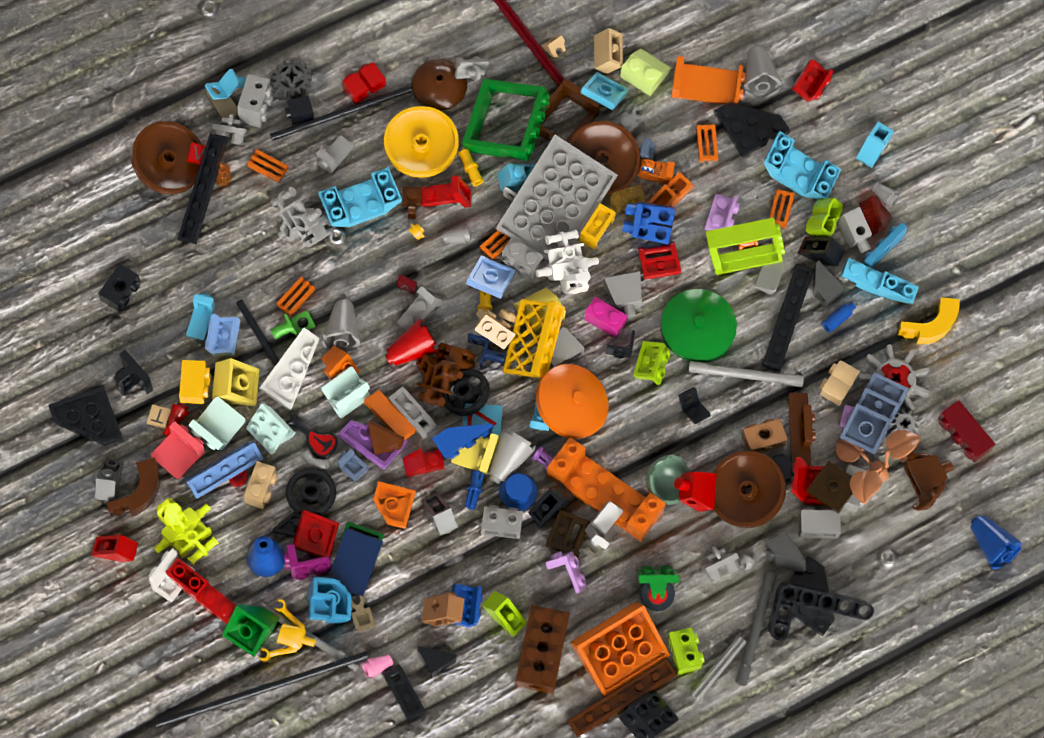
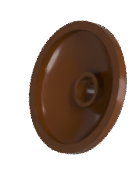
M433 59L423 63L415 71L412 79L413 94L417 101L425 107H431L439 111L448 110L463 100L467 91V78H455L456 69L454 68V62L446 59ZM441 77L443 80L438 81L437 78Z

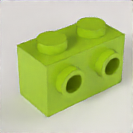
M692 627L670 632L667 638L677 674L701 670L704 657L702 651H698L697 644H699L697 633H693Z

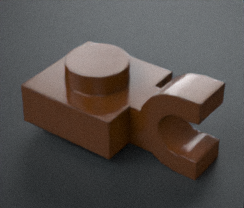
M403 187V207H408V219H416V207H421V187Z

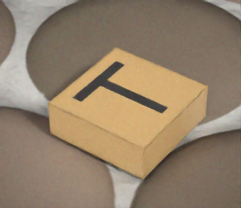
M152 404L147 424L165 429L171 409Z

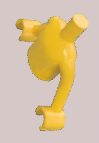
M282 599L277 601L284 604L283 608L275 609L283 613L295 626L283 623L277 643L289 647L272 651L264 648L261 649V651L267 652L265 658L258 657L263 662L270 660L272 656L297 652L303 644L312 647L316 644V639L306 636L304 624L287 609V604Z

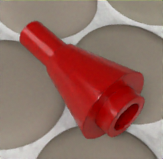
M180 402L177 405H172L168 424L162 433L163 435L168 437L171 433L169 428L174 421L179 424L189 414L187 406Z

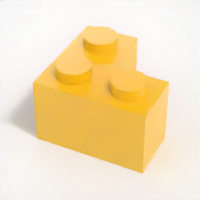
M182 360L180 402L204 404V399L208 398V386H211L210 368H207L206 361Z

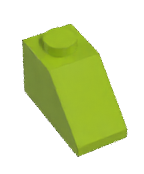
M496 591L482 604L491 618L513 637L527 624V621L509 598Z

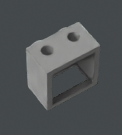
M247 75L237 107L241 123L261 128L263 122L267 121L268 105H272L274 95H271L273 87H270V79Z

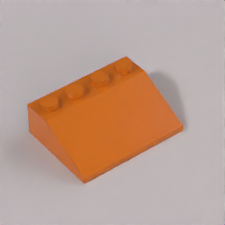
M634 602L570 642L582 665L604 697L670 656L644 605L638 602Z

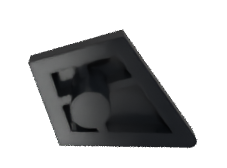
M294 511L275 526L272 532L295 537L301 515Z

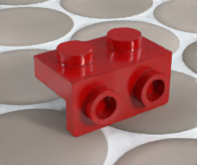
M811 59L791 89L806 102L818 100L823 94L822 89L824 86L828 85L831 81V75L834 71L832 69L825 70L814 59Z

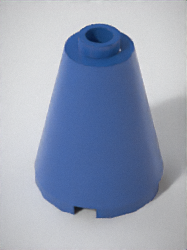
M978 515L971 521L970 528L992 569L1001 568L1000 564L1004 561L1008 564L1021 551L1020 545H1023L1022 542L987 516Z
M260 536L247 551L246 561L248 567L255 575L272 577L283 569L285 551L277 541L268 536Z

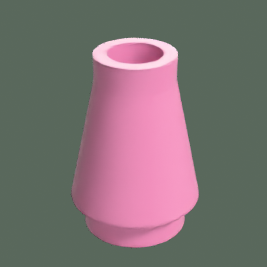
M387 654L366 659V662L362 663V668L368 678L371 676L374 678L392 666L393 661L391 656Z

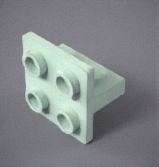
M352 366L321 387L322 392L339 418L349 414L363 404L364 399L370 396L368 392L370 389L369 385L360 379Z
M265 403L259 406L246 427L271 455L275 453L280 444L293 438L295 434L289 425Z

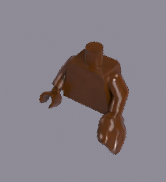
M912 451L900 460L901 462L908 460L903 468L919 498L912 508L917 511L930 509L936 499L940 497L946 488L945 483L948 480L946 473L953 471L954 467L950 460L940 463L937 455L931 456L928 453Z

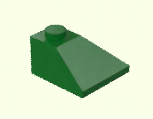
M238 604L222 636L255 657L273 633L280 618L264 607Z

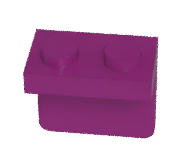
M294 544L286 546L287 552H284L286 570L290 569L292 579L303 580L308 578V575L313 574L322 576L331 570L329 557L298 563Z

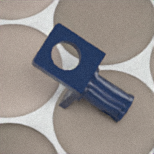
M471 333L468 334L469 343L484 347L480 359V368H483L484 361L486 360L504 363L506 352L490 349V340L485 337Z

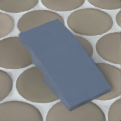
M874 372L840 438L875 455L895 419L909 388Z

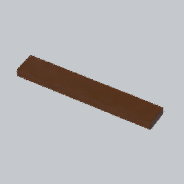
M666 658L567 720V723L576 737L579 738L626 709L647 693L672 680L678 674Z

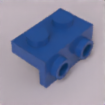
M460 584L452 585L451 592L456 593L457 597L464 599L462 622L453 623L454 625L470 628L478 624L480 620L479 608L483 599L482 587L476 586L472 588Z

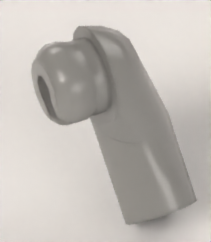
M306 451L302 454L309 468H318L325 471L330 466L329 461L326 459H315L311 451Z

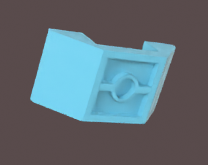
M779 131L763 162L770 176L801 196L813 199L828 198L841 169L827 160L822 163L816 162L792 147L795 140Z
M389 167L371 173V180L338 191L336 186L318 192L331 226L351 227L385 215L402 201Z

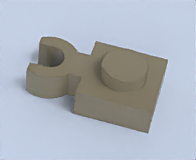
M362 595L359 596L361 601L359 605H355L353 600L351 602V608L356 611L351 613V617L357 633L376 627L370 607L364 609L365 601Z

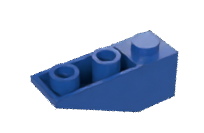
M493 424L450 427L432 439L444 458L452 460L460 454L459 451L465 447L469 449L476 444L475 440L480 437L484 439L491 435L494 426Z

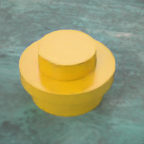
M412 223L410 224L411 227L408 230L417 240L425 237L423 235L425 231L418 223L415 226Z

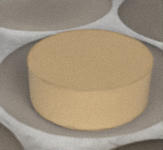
M500 309L498 314L499 317L513 323L516 321L517 315L506 309Z

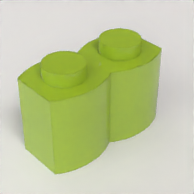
M836 198L818 199L814 204L812 216L807 221L806 232L812 237L832 236L836 228V221L842 214L843 204Z

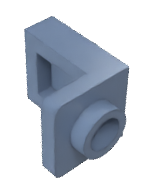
M352 448L348 452L344 451L338 458V467L354 482L369 470V467L355 455Z

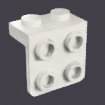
M173 548L170 552L166 551L160 565L158 567L155 566L149 574L152 589L171 603L182 590L165 574L177 558H179L177 551Z

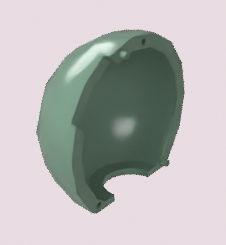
M673 454L666 455L651 464L646 472L645 483L649 493H652L667 505L677 504L680 502L679 490L674 487V481L676 478H680L681 474L690 471L687 464L680 457Z

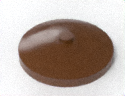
M169 121L153 123L145 127L133 142L131 148L132 167L140 181L156 192L169 195L186 192L194 186L200 165L186 161L191 142L200 145L202 143L190 129L181 124Z
M609 121L589 123L579 129L569 141V144L618 175L605 196L621 192L635 179L640 166L639 147L631 133L619 124Z
M756 451L736 452L723 459L713 471V473L717 474L714 511L728 524L739 528L758 527L770 521L781 509L786 496V481L780 467L767 455Z

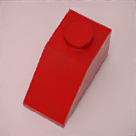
M123 535L96 537L91 556L118 562L134 561L138 542Z

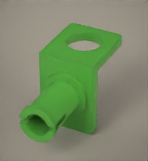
M308 311L291 319L285 313V322L270 330L277 340L289 332L294 333L297 337L303 329L298 326V321L301 318L308 319V325L305 327L308 331L315 328V324Z

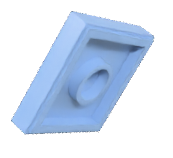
M480 256L467 279L466 285L501 299L515 274V269Z

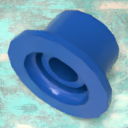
M514 473L505 483H501L499 497L507 508L513 507L523 511L535 503L537 486L529 476Z

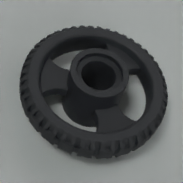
M468 368L459 370L463 373L461 379L457 378V380L449 382L448 391L454 386L453 392L458 398L455 403L451 404L449 394L442 393V397L445 399L444 406L448 411L457 416L475 414L485 406L490 394V386L486 377L478 370ZM467 376L476 377L480 380V383L477 386H472L469 381L463 380V378ZM478 395H480L479 400L474 405L464 408L465 403L473 404L477 400Z
M304 468L293 474L286 486V499L291 509L297 514L301 515L303 510H307L314 514L322 515L335 502L336 486L332 477L327 472L318 468ZM305 476L307 481L302 484L301 492L298 494L292 493L295 483ZM319 477L328 484L329 495L321 494L320 485L316 482ZM309 489L316 491L312 496L306 494ZM303 501L310 505L319 502L321 507L309 510L299 505Z

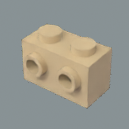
M608 28L594 35V69L609 74L623 66L622 33Z
M256 462L244 494L245 504L264 509L265 504L269 503L272 494L270 490L272 485L275 486L278 479L274 466Z

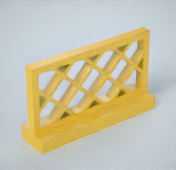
M521 299L513 329L515 336L509 344L503 373L541 379L549 371L565 310L564 306L555 301L541 302ZM526 305H531L533 311L525 315ZM547 307L546 315L541 317L539 311ZM536 314L538 321L531 326L529 319ZM526 323L528 329L521 334L520 327ZM542 325L541 333L537 336L534 330ZM531 333L534 339L526 344L524 338ZM521 341L524 347L516 352V344ZM537 343V350L532 354L529 348ZM527 351L529 357L522 362L519 356ZM516 359L519 365L512 370L510 369L511 363ZM532 361L531 372H527L525 366Z

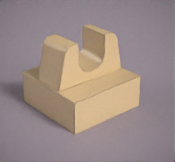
M555 35L541 45L543 50L548 52L553 58L558 57L556 53L557 48L561 52L566 51L565 40L562 35Z

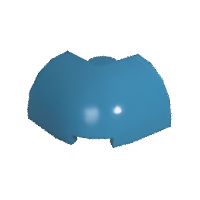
M313 577L307 594V602H309L308 619L323 620L325 623H342L351 620V593L348 592L346 587L336 579Z

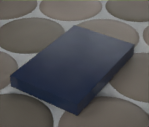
M346 529L328 578L339 580L349 593L364 597L383 541Z

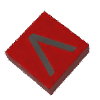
M191 142L186 161L200 165L206 146Z

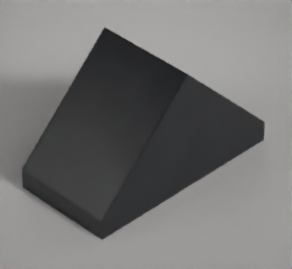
M421 646L417 648V655L431 677L436 676L456 663L457 654Z

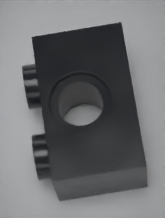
M119 264L99 291L100 301L120 311L122 307H126L129 303L131 294L139 289L141 285L139 275ZM119 286L125 287L123 291L116 290Z

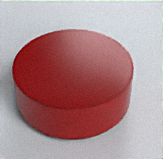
M244 470L229 479L230 484L235 487L244 486L248 481L247 471Z

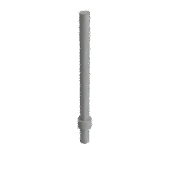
M262 601L257 605V607H264L280 618L278 622L281 624L286 623L295 626L287 617ZM306 630L307 637L316 639L315 646L333 656L335 661L347 657V654L342 650L338 651ZM354 663L348 665V667L356 671L360 664Z

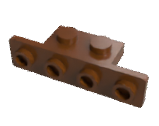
M789 393L792 465L796 462V457H801L811 466L810 447L812 442L816 440V431L812 429V423L815 422V412L811 411V405H808L807 393Z

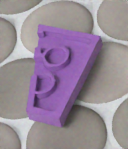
M350 420L341 430L338 437L383 470L389 466L408 444L406 439L401 449L375 455L367 434L368 426Z

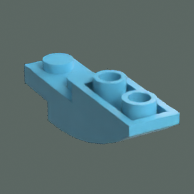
M851 258L846 260L841 273V277L854 282L855 286L862 290L908 304H913L919 288L886 271L881 273Z

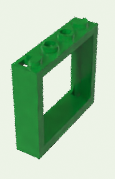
M483 79L462 141L464 148L469 149L470 153L529 161L531 153L535 150L536 138L540 135V125L545 119L546 107L550 104V95L547 89L541 86ZM494 92L536 98L521 147L478 141Z

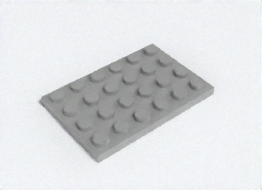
M554 135L495 229L510 239L512 237L542 254L544 261L549 263L548 253H544V250L556 248L558 243L555 242L547 245L545 236L556 235L561 231L565 233L571 232L576 229L579 238L581 231L618 175L565 140ZM569 239L568 244H575L578 239Z

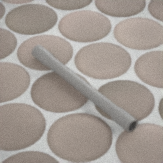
M695 361L689 362L688 372L714 374L782 383L797 387H803L804 376L733 368Z

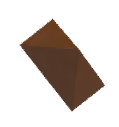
M371 420L368 423L367 434L375 455L402 448L405 437Z

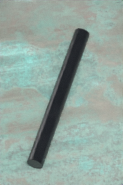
M242 299L237 301L238 308L274 366L277 365L280 360Z

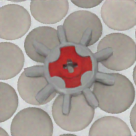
M891 344L885 348L886 361L882 363L871 354H868L865 361L876 370L875 373L890 380L896 379V383L909 388L903 405L908 412L911 410L913 413L915 407L909 396L911 393L925 398L929 395V390L916 385V378L926 376L930 371L929 367L913 370L909 365L915 353L912 349L905 355L904 360L894 359ZM860 374L857 382L869 383L872 375Z

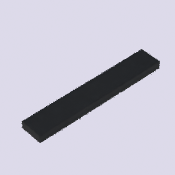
M209 134L177 239L180 242L197 244L228 142V137Z
M799 264L795 265L762 364L763 367L781 371L814 269Z

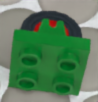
M641 566V569H636V578L639 583H643L639 594L644 606L649 610L657 612L670 607L675 598V590L672 583H679L677 571L672 569V566H661L660 569H653L652 566Z

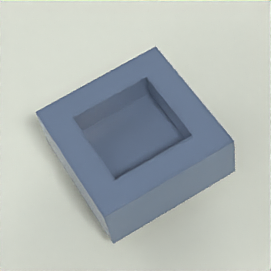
M644 138L642 145L639 147L642 159L653 160L656 146L651 138Z

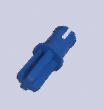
M480 471L472 472L470 486L467 487L468 494L465 507L469 510L476 509L479 494L482 493L481 486L485 474L483 472L479 474Z

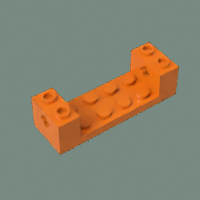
M570 437L548 465L546 477L556 484L563 483L572 495L598 513L607 501H611L622 508L623 513L614 524L642 542L663 514L666 503L652 493L644 497L585 456L586 448Z

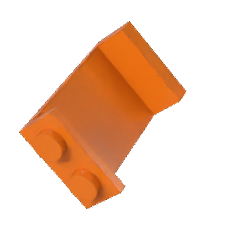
M677 56L671 97L718 104H727L729 102L738 104V100H742L744 89H740V86L745 81L746 72H742L743 65H739L738 71L684 64V57Z

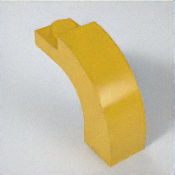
M941 297L937 306V317L933 321L924 324L901 321L898 335L904 338L917 337L916 344H929L940 340L950 331L958 316L960 299Z

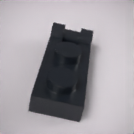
M400 664L394 666V669L389 672L387 670L382 672L385 682L388 684L407 721L425 713L421 701ZM399 676L400 680L394 682L392 678Z

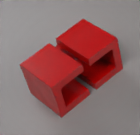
M374 62L369 65H363L358 73L348 74L342 80L343 89L354 104L368 98L369 94L367 91H370L373 95L386 87V78Z

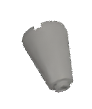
M754 46L748 51L744 89L746 94L753 98H758L761 95L764 98L770 97L780 90L781 80L766 49Z
M340 299L334 304L322 338V344L328 351L333 346H336L349 354L355 352L358 346L360 347L361 340L353 303L347 299Z
M503 428L500 433L488 470V474L491 475L489 479L497 484L500 482L505 483L536 449L535 446L530 447L531 443L514 432L512 434L506 433L508 431L506 428Z

